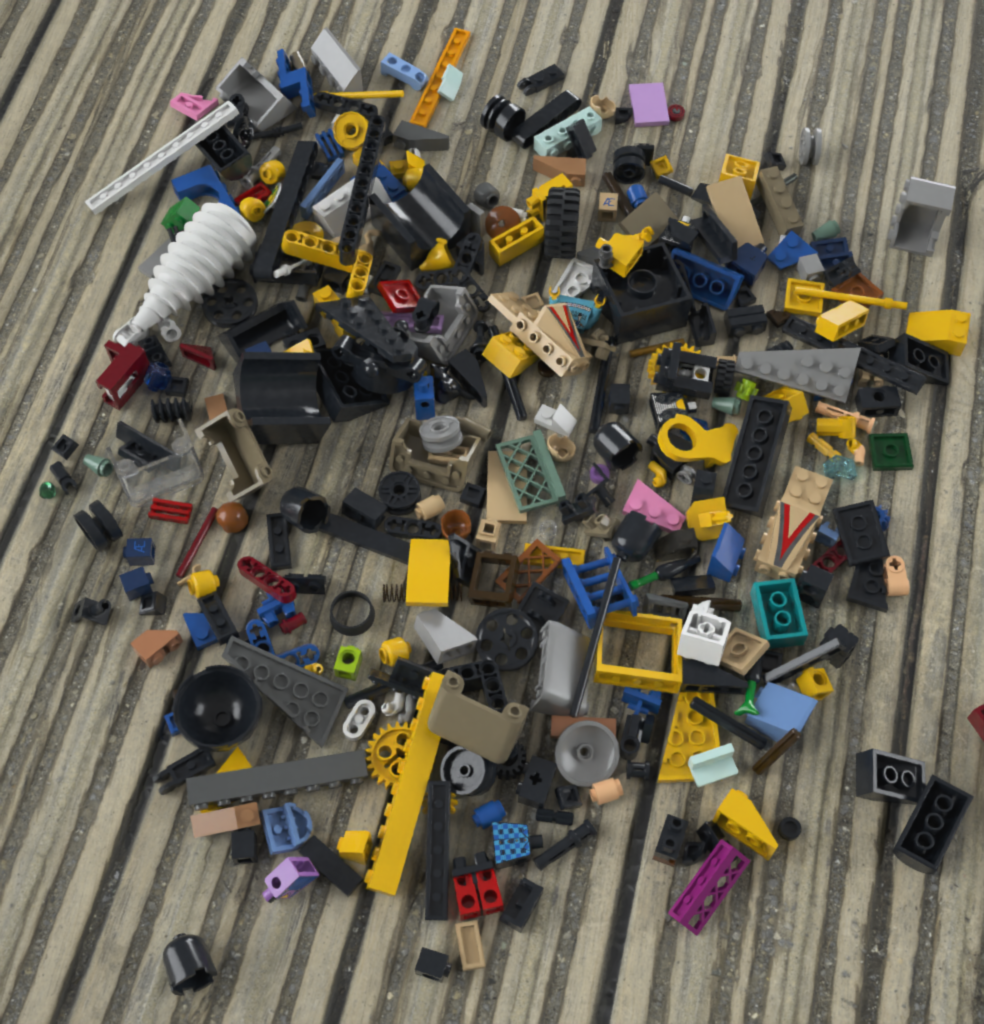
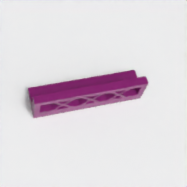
M721 839L668 914L697 936L750 863V860ZM736 856L741 859L740 863L736 868L731 869L732 861ZM726 876L725 884L722 887H718L717 882L719 879ZM712 895L710 905L704 906L706 897ZM699 914V920L694 927L688 924L694 915Z

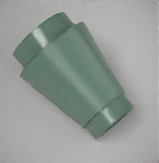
M829 220L811 233L814 241H821L837 237V234H840V227L835 220Z
M714 397L712 408L732 416L734 414L739 415L742 401L737 399V397Z
M87 454L83 459V464L100 477H107L113 471V463L108 458Z

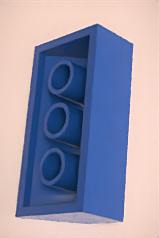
M674 248L671 257L673 260H680L685 265L693 298L704 303L708 302L709 305L723 311L729 309L745 275L680 248Z

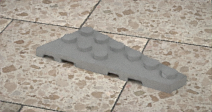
M861 348L739 352L734 372L844 404L847 400Z

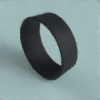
M350 590L342 592L335 597L331 604L330 622L333 628L340 634L346 636L363 634L374 622V607L369 598L359 591ZM352 596L366 600L370 605V612L366 620L361 624L344 626L334 618L332 611L340 600Z

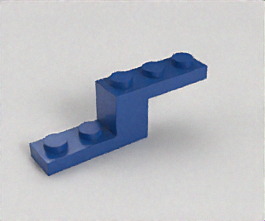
M284 49L278 50L276 63L279 67L277 74L280 79L279 89L281 93H284L288 99L300 95L302 99L300 104L303 112H306L309 118L315 117L316 110L311 76L305 67L291 71L290 59Z

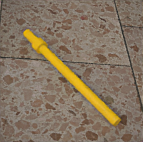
M403 90L330 93L350 99L404 97Z
M796 286L794 288V294L840 301L852 300L856 303L882 306L883 309L890 310L891 308L906 310L908 304L907 302L894 301L893 298L886 297L880 299Z

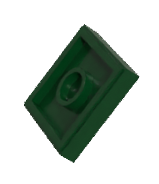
M908 433L868 435L867 439L873 471L913 469L914 465Z

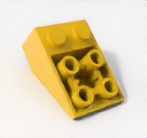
M511 331L493 336L482 353L488 361L508 378L521 374L540 359Z

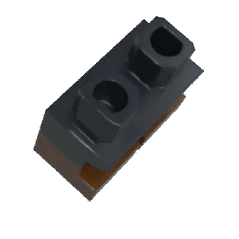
M667 814L652 860L674 867L689 821Z

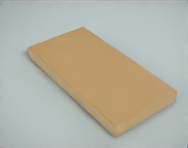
M742 176L707 185L706 189L713 210L738 241V248L745 243H750L755 247L759 243L764 244Z
M488 451L487 518H494L501 524H527V512L519 513L497 451ZM502 451L503 454L511 457L512 453L514 452ZM517 452L513 459L523 463L527 456ZM513 463L508 467L510 471L516 474L520 466ZM523 468L520 475L527 478V470ZM517 479L514 485L523 490L527 483ZM523 496L521 499L522 506L527 505L526 496Z

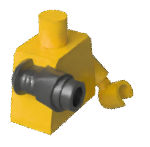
M645 227L641 233L635 235L615 233L609 241L600 237L595 246L599 249V266L603 269L610 268L625 278L641 257L644 241L650 242L652 240L651 235H654L652 227Z

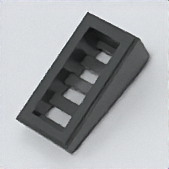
M646 593L642 614L679 618L684 623L689 604L660 595ZM659 605H663L661 611L658 610ZM668 606L671 607L670 613H667ZM676 607L680 608L678 615H675Z

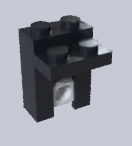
M674 342L672 348L664 347L662 354L658 353L656 365H659V371H655L653 383H656L655 390L682 393L685 396L709 400L712 393V376L714 369H716L717 357L681 351L682 343ZM695 374H702L704 378L699 379Z

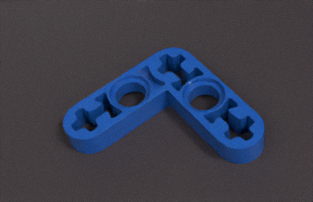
M259 619L250 620L246 625L250 644L257 647L259 644L265 643L269 646L268 652L275 655L264 623ZM253 624L262 627L259 629L261 638L265 635V639H259L253 643V640L257 639L255 633L250 632L253 629ZM309 643L276 656L282 659L290 655L296 658L295 665L304 667L317 662L320 657V651L317 646ZM307 649L316 651L311 659L308 656L302 657L304 661L300 663V659L296 654L300 652L301 656L307 654Z

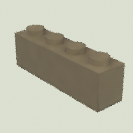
M778 167L761 169L756 179V185L779 237L781 235L787 236L791 230L799 236L804 225Z

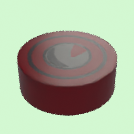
M675 104L668 108V115L671 121L678 122L684 118L685 109L681 105Z

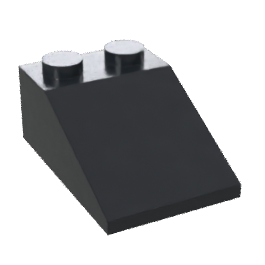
M906 333L894 339L896 345L889 348V360L926 376V384L949 385L947 351Z
M874 748L856 753V797L879 802L917 805L926 787L924 761Z

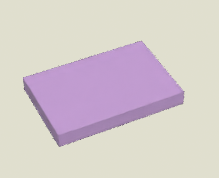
M663 82L629 84L635 127L669 125L670 120Z

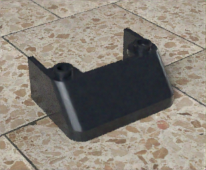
M288 300L269 307L219 334L218 337L235 362L238 363L245 349L264 341L269 345L284 336H294L300 333V329L308 328V325L295 301Z

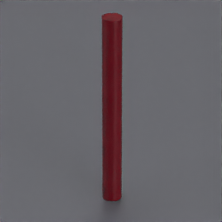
M211 508L176 573L178 578L183 579L216 518L217 508Z

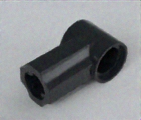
M627 714L619 747V754L626 761L634 760L639 752L645 718H642L640 715ZM632 745L635 750L627 751L624 746Z

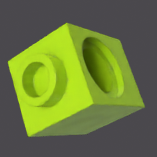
M351 645L340 647L334 666L336 677L356 681L363 659L361 650ZM347 659L354 660L351 664L344 663Z

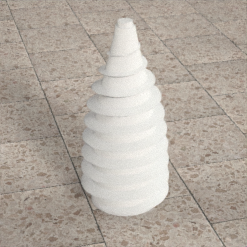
M205 203L201 211L193 215V221H189L184 225V231L177 233L176 242H171L168 245V253L160 256L161 265H156L153 268L155 278L148 280L150 292L144 294L145 301L139 307V312L131 325V328L136 333L140 334L160 320L164 321L163 318L170 314L178 316L176 310L180 308L190 311L191 306L189 302L192 300L202 304V293L213 296V284L218 287H224L225 283L222 276L230 279L234 278L232 268L242 270L244 268L242 259L246 261L253 259L251 248L257 243V237L249 223L238 212L222 203Z

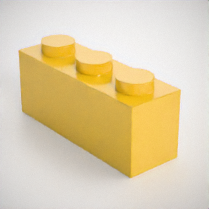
M532 216L490 240L489 255L499 266L507 263L544 241V227Z
M849 300L819 315L816 320L815 332L834 342L863 327L870 309Z

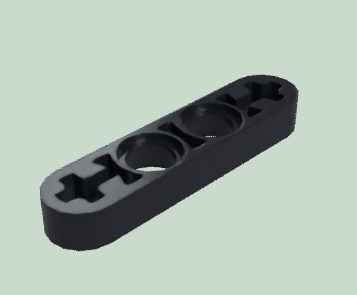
M318 92L314 95L315 107L320 110L342 115L345 112H350V108L357 107L358 110L352 112L361 114L368 122L370 117L378 115V109L373 104L326 92ZM335 103H341V104H342V105L339 106V107H335V106H334Z

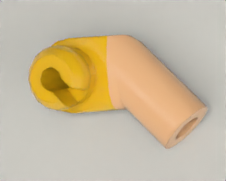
M855 438L848 439L846 445L848 450L855 456L854 465L863 466L865 447Z

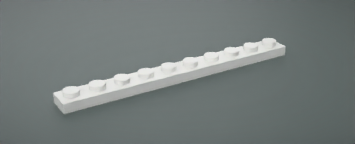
M228 100L86 200L85 203L95 215L102 212L113 202L119 200L123 195L132 191L140 183L146 181L164 166L176 160L181 154L190 150L198 142L204 140L208 135L239 114V111Z

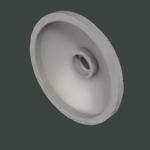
M585 720L570 725L561 733L556 742L554 756L557 768L566 780L577 786L591 787L593 783L606 780L613 774L618 765L620 751L617 739L610 729L601 723ZM582 748L587 749L584 755L580 754Z

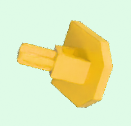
M724 497L694 501L686 512L689 534L699 541L718 539L724 522L730 523L731 518H733V514L726 510Z

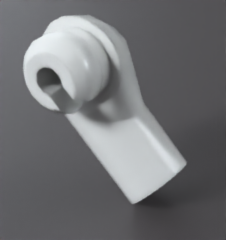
M395 692L394 701L382 705L381 711L385 716H393L403 710L406 693Z

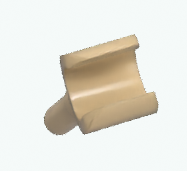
M195 564L192 567V573L198 572L201 569V565ZM191 574L178 581V586L180 587L190 579Z

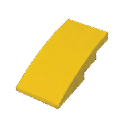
M411 539L406 606L448 607L451 566L449 540Z

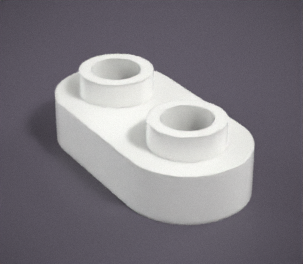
M370 700L358 701L344 722L343 732L348 740L357 741L361 739L374 719L376 710ZM364 710L369 711L367 715L361 714ZM353 728L358 729L356 733L350 732Z

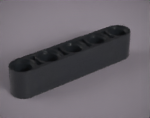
M565 90L518 125L512 131L510 138L523 149H527L534 143V136L568 118L579 109L582 100L571 91Z

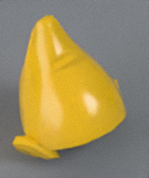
M436 238L438 243L431 249L425 261L419 266L421 271H437L454 267L456 262L448 250V240Z

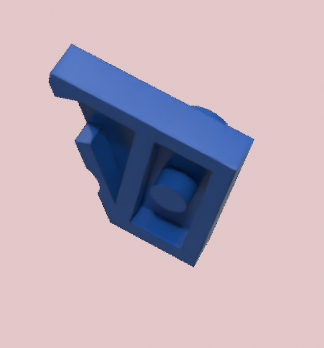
M791 230L768 255L767 260L779 270H783L793 264H798L799 257L816 253L818 255V252Z
M203 613L183 614L198 651L218 642Z

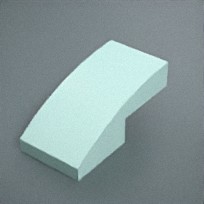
M448 64L441 78L443 81L437 93L450 102L454 101L463 73L451 64Z

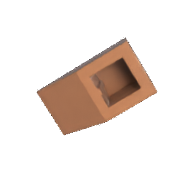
M146 630L130 644L135 653L151 668L162 662L168 653L177 650L183 640L177 630Z

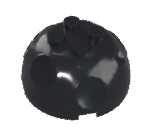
M213 665L205 667V670L195 675L191 674L181 684L173 702V717L180 734L193 746L206 752H226L242 744L252 736L262 716L263 702L255 683L245 672L232 666Z

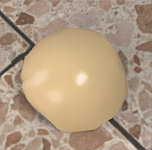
M598 95L591 97L590 107L602 119L611 118L615 114L616 104L614 101L609 100L607 96L604 99H600Z
M554 433L548 437L546 445L553 461L568 462L574 458L576 446L567 436L558 437L557 433Z

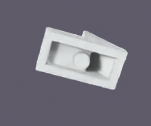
M542 404L534 418V423L569 437L577 424V420L562 404L559 405L557 410Z

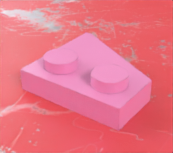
M180 93L170 101V107L196 121L219 105L217 98H213L212 101L203 100V96Z

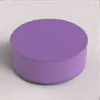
M597 464L609 479L610 471L608 467L603 464ZM592 467L590 479L593 483L600 484L604 479Z

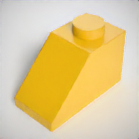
M346 831L344 837H340L337 844L340 858L366 866L373 846L370 832Z

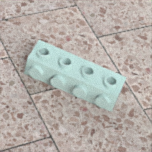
M589 106L534 136L533 149L540 156L557 157L562 152L573 147L566 131L567 126L580 119H584L590 135L593 136L601 131L602 118Z

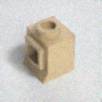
M494 518L481 519L476 536V547L480 548L481 542L490 543L491 551L495 552L501 533V523H498ZM484 530H486V531H491V532H493V534L487 533V532H483V531H484Z

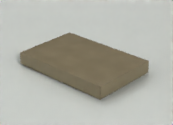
M655 191L618 225L626 235H635L641 233L645 227H652L654 235H651L652 240L650 242L644 241L643 247H646L662 234L668 225L669 217L677 220L678 217Z

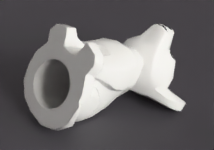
M168 316L163 318L164 321L160 320L157 322L160 330H162L161 335L167 342L176 341L181 337V330L175 321H171Z

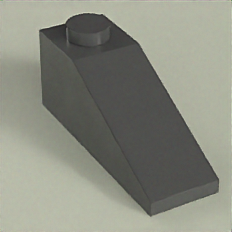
M401 120L393 133L394 147L408 151L410 148H417L419 151H444L450 148L448 135Z

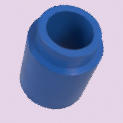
M634 184L627 190V196L633 209H636L648 198L643 186L640 184Z
M491 800L474 809V815L471 817L476 827L481 826L484 830L492 826L491 822L502 821V818L506 816V812L499 800Z

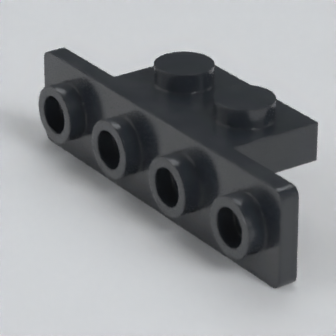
M122 421L117 423L116 437L126 443L118 449V455L148 473L161 464L175 473L180 471V455Z
M398 656L391 675L371 668L367 678L376 685H386L397 693L404 692L418 700L419 697L423 698L425 690L422 689V684L425 677H429L432 672L438 673V671Z

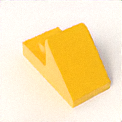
M406 151V160L389 161L390 172L396 179L403 178L408 169L423 168L425 166L424 160Z

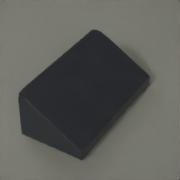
M711 574L670 579L673 595L714 594L716 590Z

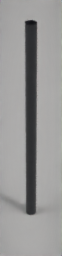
M614 557L570 710L569 716L572 718H578L621 564V559L618 557Z

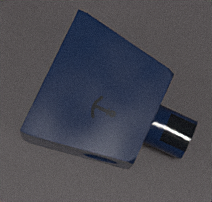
M745 243L737 250V260L725 263L724 267L745 275L743 281L753 286L766 265L768 255L765 252L767 247L763 243H759L756 247L750 243Z

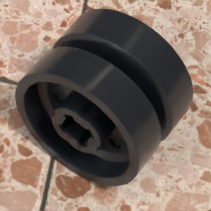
M623 146L614 152L613 176L616 181L622 184H635L645 177V153L641 148Z

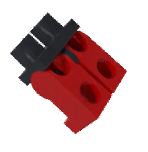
M485 851L474 854L475 865L467 866L466 859L462 856L453 859L452 877L461 921L481 917L476 892H479L483 916L504 911L492 861H489Z

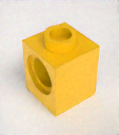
M810 667L802 671V675L796 679L801 693L818 701L823 700L834 691L824 668L814 669V667Z

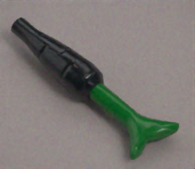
M695 555L690 558L662 564L653 573L636 580H631L627 584L630 590L633 591L655 580H669L692 565L701 562V558L699 555Z
M762 656L744 675L748 688L745 702L734 712L736 716H741L745 713L751 715L760 714L754 706L756 684L762 678Z

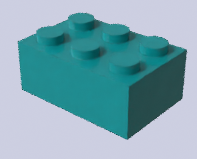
M795 578L754 582L750 596L759 636L768 640L770 645L768 649L804 645L808 632Z

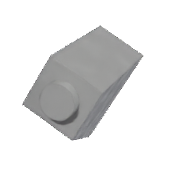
M437 609L422 611L416 616L414 629L437 665L474 652L478 640L476 636Z

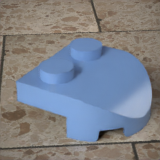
M285 803L282 807L261 810L259 813L270 855L297 850L305 843L312 831V819L309 813L296 807L295 803Z

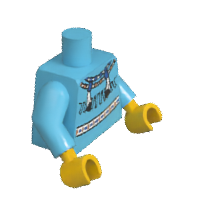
M551 286L549 287V295L551 296L549 304L566 303L579 333L583 334L585 330L590 329L599 320L602 306L607 300L606 296L603 302L598 301L599 294L596 295L594 301L559 295V286L558 291L553 293L551 292Z

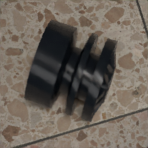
M498 94L492 97L485 105L480 117V124L483 128L488 129L489 132L495 133L497 137L508 142L512 140L510 138L512 131L525 121L526 112L517 104L511 103L509 99Z

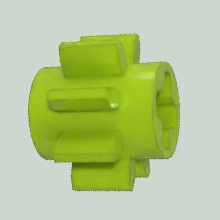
M743 378L742 382L737 381L733 389L737 391V397L749 401L750 395H757L759 389L755 388L757 383Z

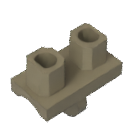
M598 328L595 332L591 333L593 340L580 337L584 348L592 356L595 349H597L595 354L597 359L607 361L609 353L616 351L617 347L608 345L605 342L609 339V336L602 328Z
M592 514L586 516L582 523L587 527L584 531L587 536L600 537L602 541L610 542L615 533L614 527L619 525L620 521L617 518H609L606 514H600L597 517Z

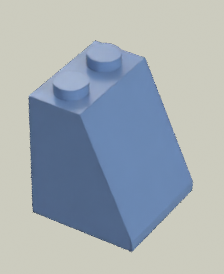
M768 682L765 688L761 686L755 695L757 701L754 706L760 714L751 715L745 713L747 717L744 723L773 741L778 742L792 728L801 732L818 700Z

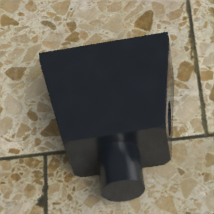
M668 432V438L674 447L683 451L692 450L693 445L691 442ZM651 434L647 439L646 443L653 447L650 454L651 461L657 462L666 469L667 477L672 480L676 473L680 471V467L688 462H677L667 457L660 449L658 436L655 434Z

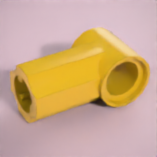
M856 417L817 418V435L838 436V438L843 439L855 438Z

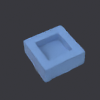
M827 521L820 526L815 541L831 548L835 545L840 534L837 527L834 531L829 529L830 522Z

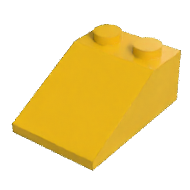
M726 154L718 182L741 175L748 197L751 200L760 162Z
M957 310L910 312L906 334L947 351L948 354L961 356L967 343L971 313Z
M732 788L717 809L712 821L717 823L719 828L769 861L778 847L776 840L752 801L748 799V796L744 792Z

